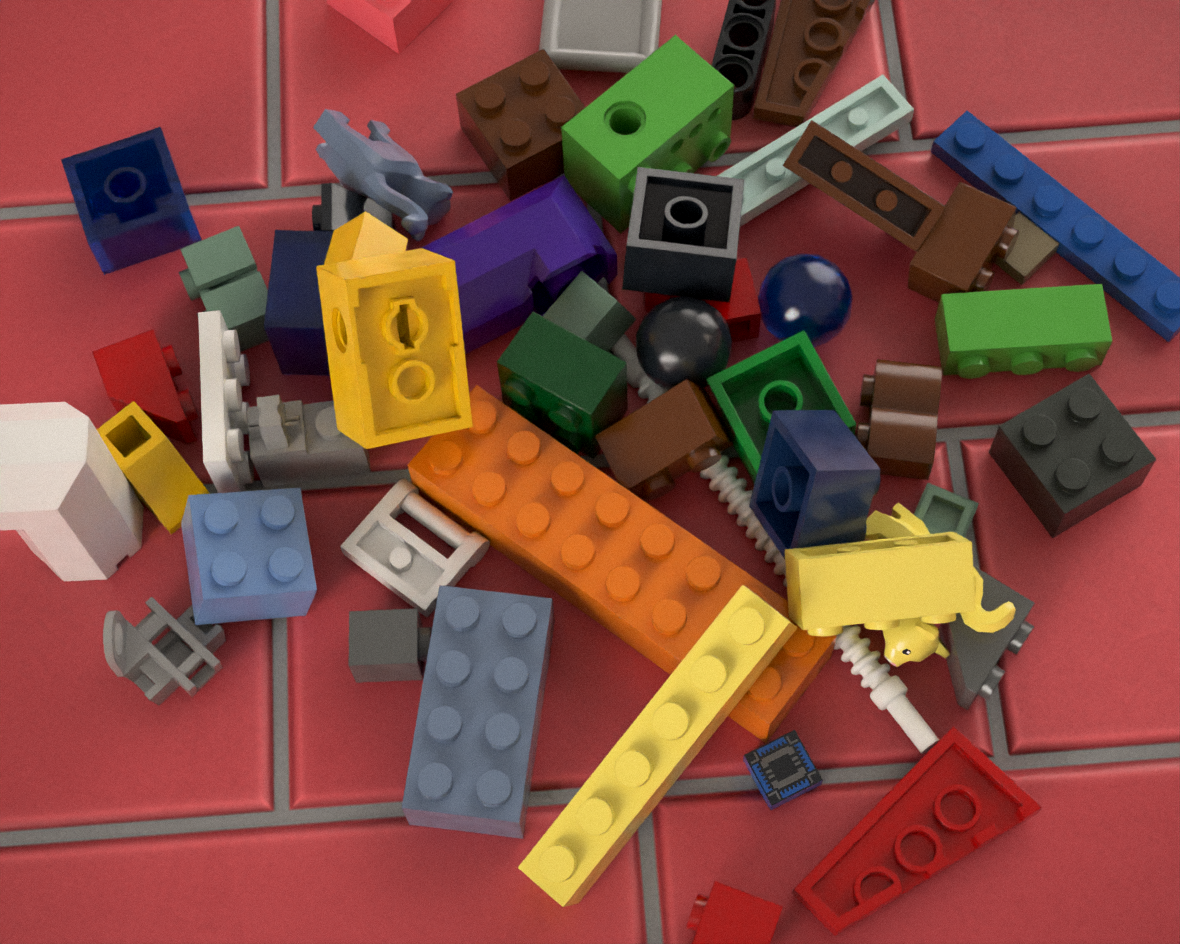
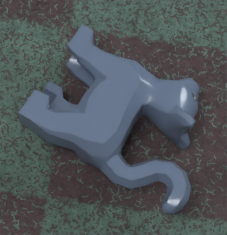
M325 109L313 127L326 141V143L319 144L315 149L319 157L326 162L343 188L374 200L381 207L402 218V227L410 233L412 238L420 241L425 236L428 225L437 224L449 212L451 207L449 199H451L453 194L452 189L444 183L425 177L414 157L388 136L390 129L385 123L370 120L367 127L371 133L369 138L347 125L350 119L342 112Z

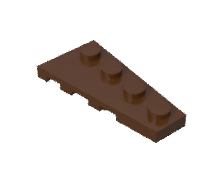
M781 0L754 105L753 119L798 127L806 122L875 0Z

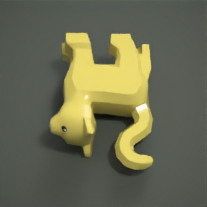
M899 502L892 508L891 516L875 510L866 520V541L930 534L924 522ZM973 566L976 611L962 612L960 614L964 623L975 631L994 633L1005 628L1013 620L1016 609L1013 603L1008 601L1001 604L995 610L985 611L981 606L983 579ZM921 617L900 619L899 627L882 630L886 643L884 657L896 667L908 661L921 662L934 652L945 659L950 655L948 648L939 638L938 628L932 623L922 622Z

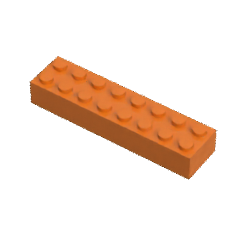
M476 385L469 393L473 427L433 435L408 463L411 481L419 489L418 494L471 532L477 531L490 541V546L670 675L739 588L744 585L798 627L728 715V717L764 743H767L831 658L837 635H809L807 630H802L789 618L788 601Z

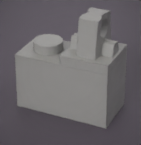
M279 395L257 397V406L247 407L250 457L264 487L371 473L369 449H365L337 430L334 401L303 405L302 400L283 402Z

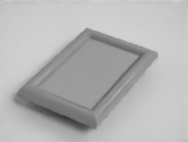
M544 0L539 51L545 49L558 69L629 73L659 48L662 0Z

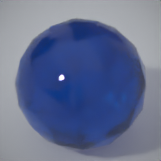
M800 253L786 257L769 269L760 284L758 302L761 309V320L773 337L780 341L804 330L813 347L823 345L842 332L851 316L853 296L850 283L836 263L821 255Z

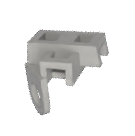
M151 597L145 602L151 612L135 627L118 610L106 613L103 628V644L105 658L109 667L117 677H125L134 682L145 693L144 695L157 705L164 702L179 686L193 697L223 668L221 662L213 653L226 641L224 629L218 623L215 626L212 624L195 625L192 605L176 620ZM168 627L170 631L157 644L153 645L151 642ZM205 662L206 665L189 680L188 677Z

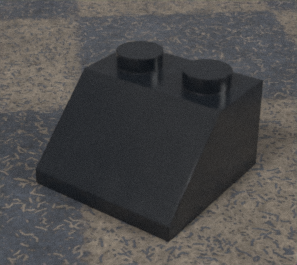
M638 167L626 245L622 290L680 297L688 296L730 303L737 260L745 179Z

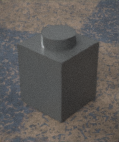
M418 609L349 611L348 666L356 683L423 680V661H427L432 628L423 627Z

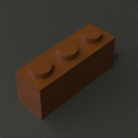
M813 120L810 121L782 166L916 252L946 209L945 205Z

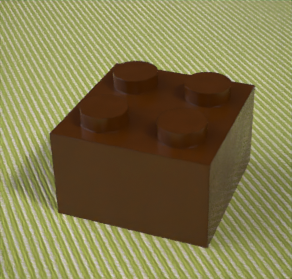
M545 49L456 93L461 129L510 201L564 173L561 127L586 107Z

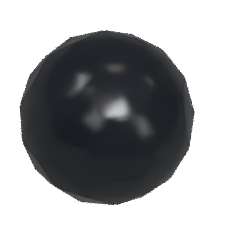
M688 296L671 297L654 306L642 319L636 333V353L639 365L651 381L664 389L670 390L686 379L705 388L707 387L706 379L725 370L730 360L732 338L729 324L716 308L701 299Z

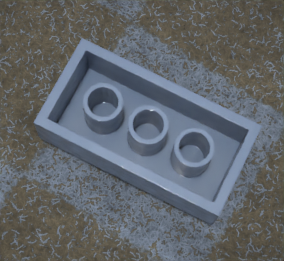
M439 585L402 802V810L409 825L524 838L555 625L552 598Z

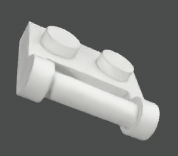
M404 478L399 480L340 547L346 557L412 607L418 609L425 617H428L436 608L439 585L454 587L468 569L475 566L483 558L490 546V541L477 531L472 533L466 531L418 495L419 489ZM406 512L455 549L454 553L447 559L396 521L395 518L399 514Z

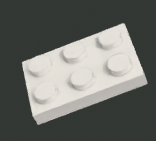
M220 310L198 312L203 463L218 493L246 491V484L254 482V466L250 457V451H244L243 436L244 434H249L247 407L250 406L248 402H242L241 387L250 385L248 359L246 354H240L237 331L228 330Z

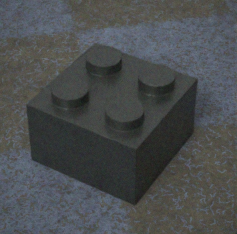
M1090 374L1085 375L1001 424L989 450V454L1052 538L1141 486L1156 461L1154 455Z

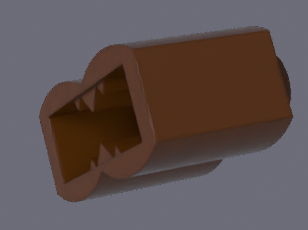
M877 359L874 374L863 375L859 406L869 407L868 423L858 422L856 438L881 469L880 474L922 480L929 479L936 447L942 367Z

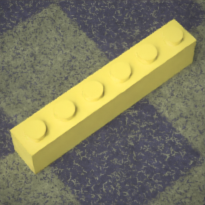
M742 585L518 868L562 907L579 903L798 627L752 590Z

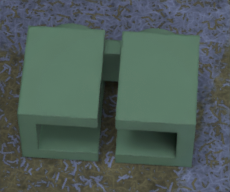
M239 226L180 249L188 268L180 271L179 274L190 300L201 297L206 308L203 312L221 311L228 330L237 331L240 352L285 334L277 309L260 271H257L256 262Z

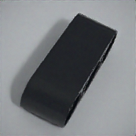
M729 0L711 66L737 87L733 93L732 120L745 117L753 107L774 27L776 0Z

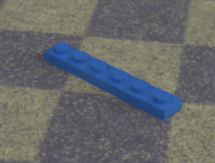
M968 110L933 141L932 154L976 189L1017 207L1016 214L1020 212L1059 243L1056 251L1057 254L1092 282L1102 284L1103 290L1167 342H1170L1180 332V277Z

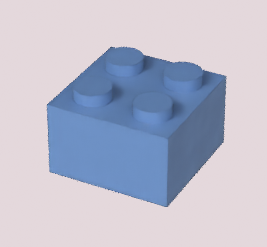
M301 488L188 495L181 527L195 625L306 616L317 592V585Z

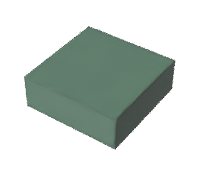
M927 482L914 515L924 522L930 534L955 532L965 538L979 503Z

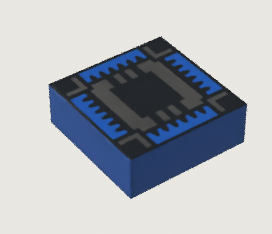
M795 730L745 754L743 758L770 811L820 786L823 781Z

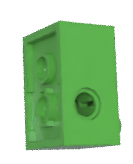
M674 35L561 127L564 174L566 179L583 200L618 232L622 233L630 224L638 167L694 173L708 160L714 162L726 152L731 143L734 85L678 36Z

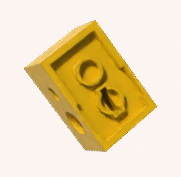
M419 248L316 266L337 430L365 449L473 427L455 260Z

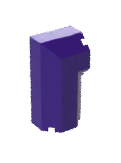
M564 175L422 247L455 260L465 354L523 325L532 311L543 316L581 271L596 283L604 277L607 283L610 284L618 275L616 252Z

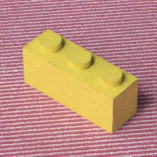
M955 532L785 549L789 618L802 630H807L808 634L812 636L838 635L843 632V626L863 623L865 628L871 630L893 629L900 626V619L921 617V621L925 623H948L956 620V613L976 611L972 541Z

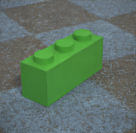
M1102 284L941 294L935 315L942 375L958 374L960 377L967 379L979 378L989 372L1012 371L1017 375H1030L1042 369L1063 367L1073 372L1086 371L1096 365H1102L1112 343Z

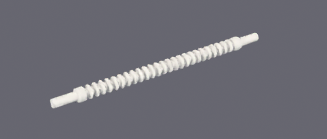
M624 333L610 350L616 357L627 362V382L633 388L640 387L638 396L642 399L649 398L647 401L649 403L668 390L658 386L647 377L639 365L635 346ZM721 455L722 458L719 462L700 472V477L711 479L709 488L712 491L720 490L718 500L721 503L729 502L730 504L727 512L731 515H739L737 525L748 527L746 537L749 539L757 538L758 541L755 544V548L758 551L766 550L767 553L764 560L767 563L775 562L774 573L776 575L784 574L786 577L785 559L749 507L753 490L745 491L747 481L743 478L736 479L738 469L736 467H727L729 458L726 455ZM786 578L784 579V582H783V585H784L785 587H787V580H786ZM843 626V632L837 635L834 645L835 650L841 648L844 652L841 660L853 663L854 666L851 668V673L853 675H862L861 686L863 688L870 687L873 690L870 694L871 700L878 709H887L920 753L923 754L937 744L939 738L905 696L908 690L906 685L898 676H890L888 674L891 668L889 664L881 665L878 662L881 654L879 651L871 652L868 649L871 643L870 639L859 638L860 626Z

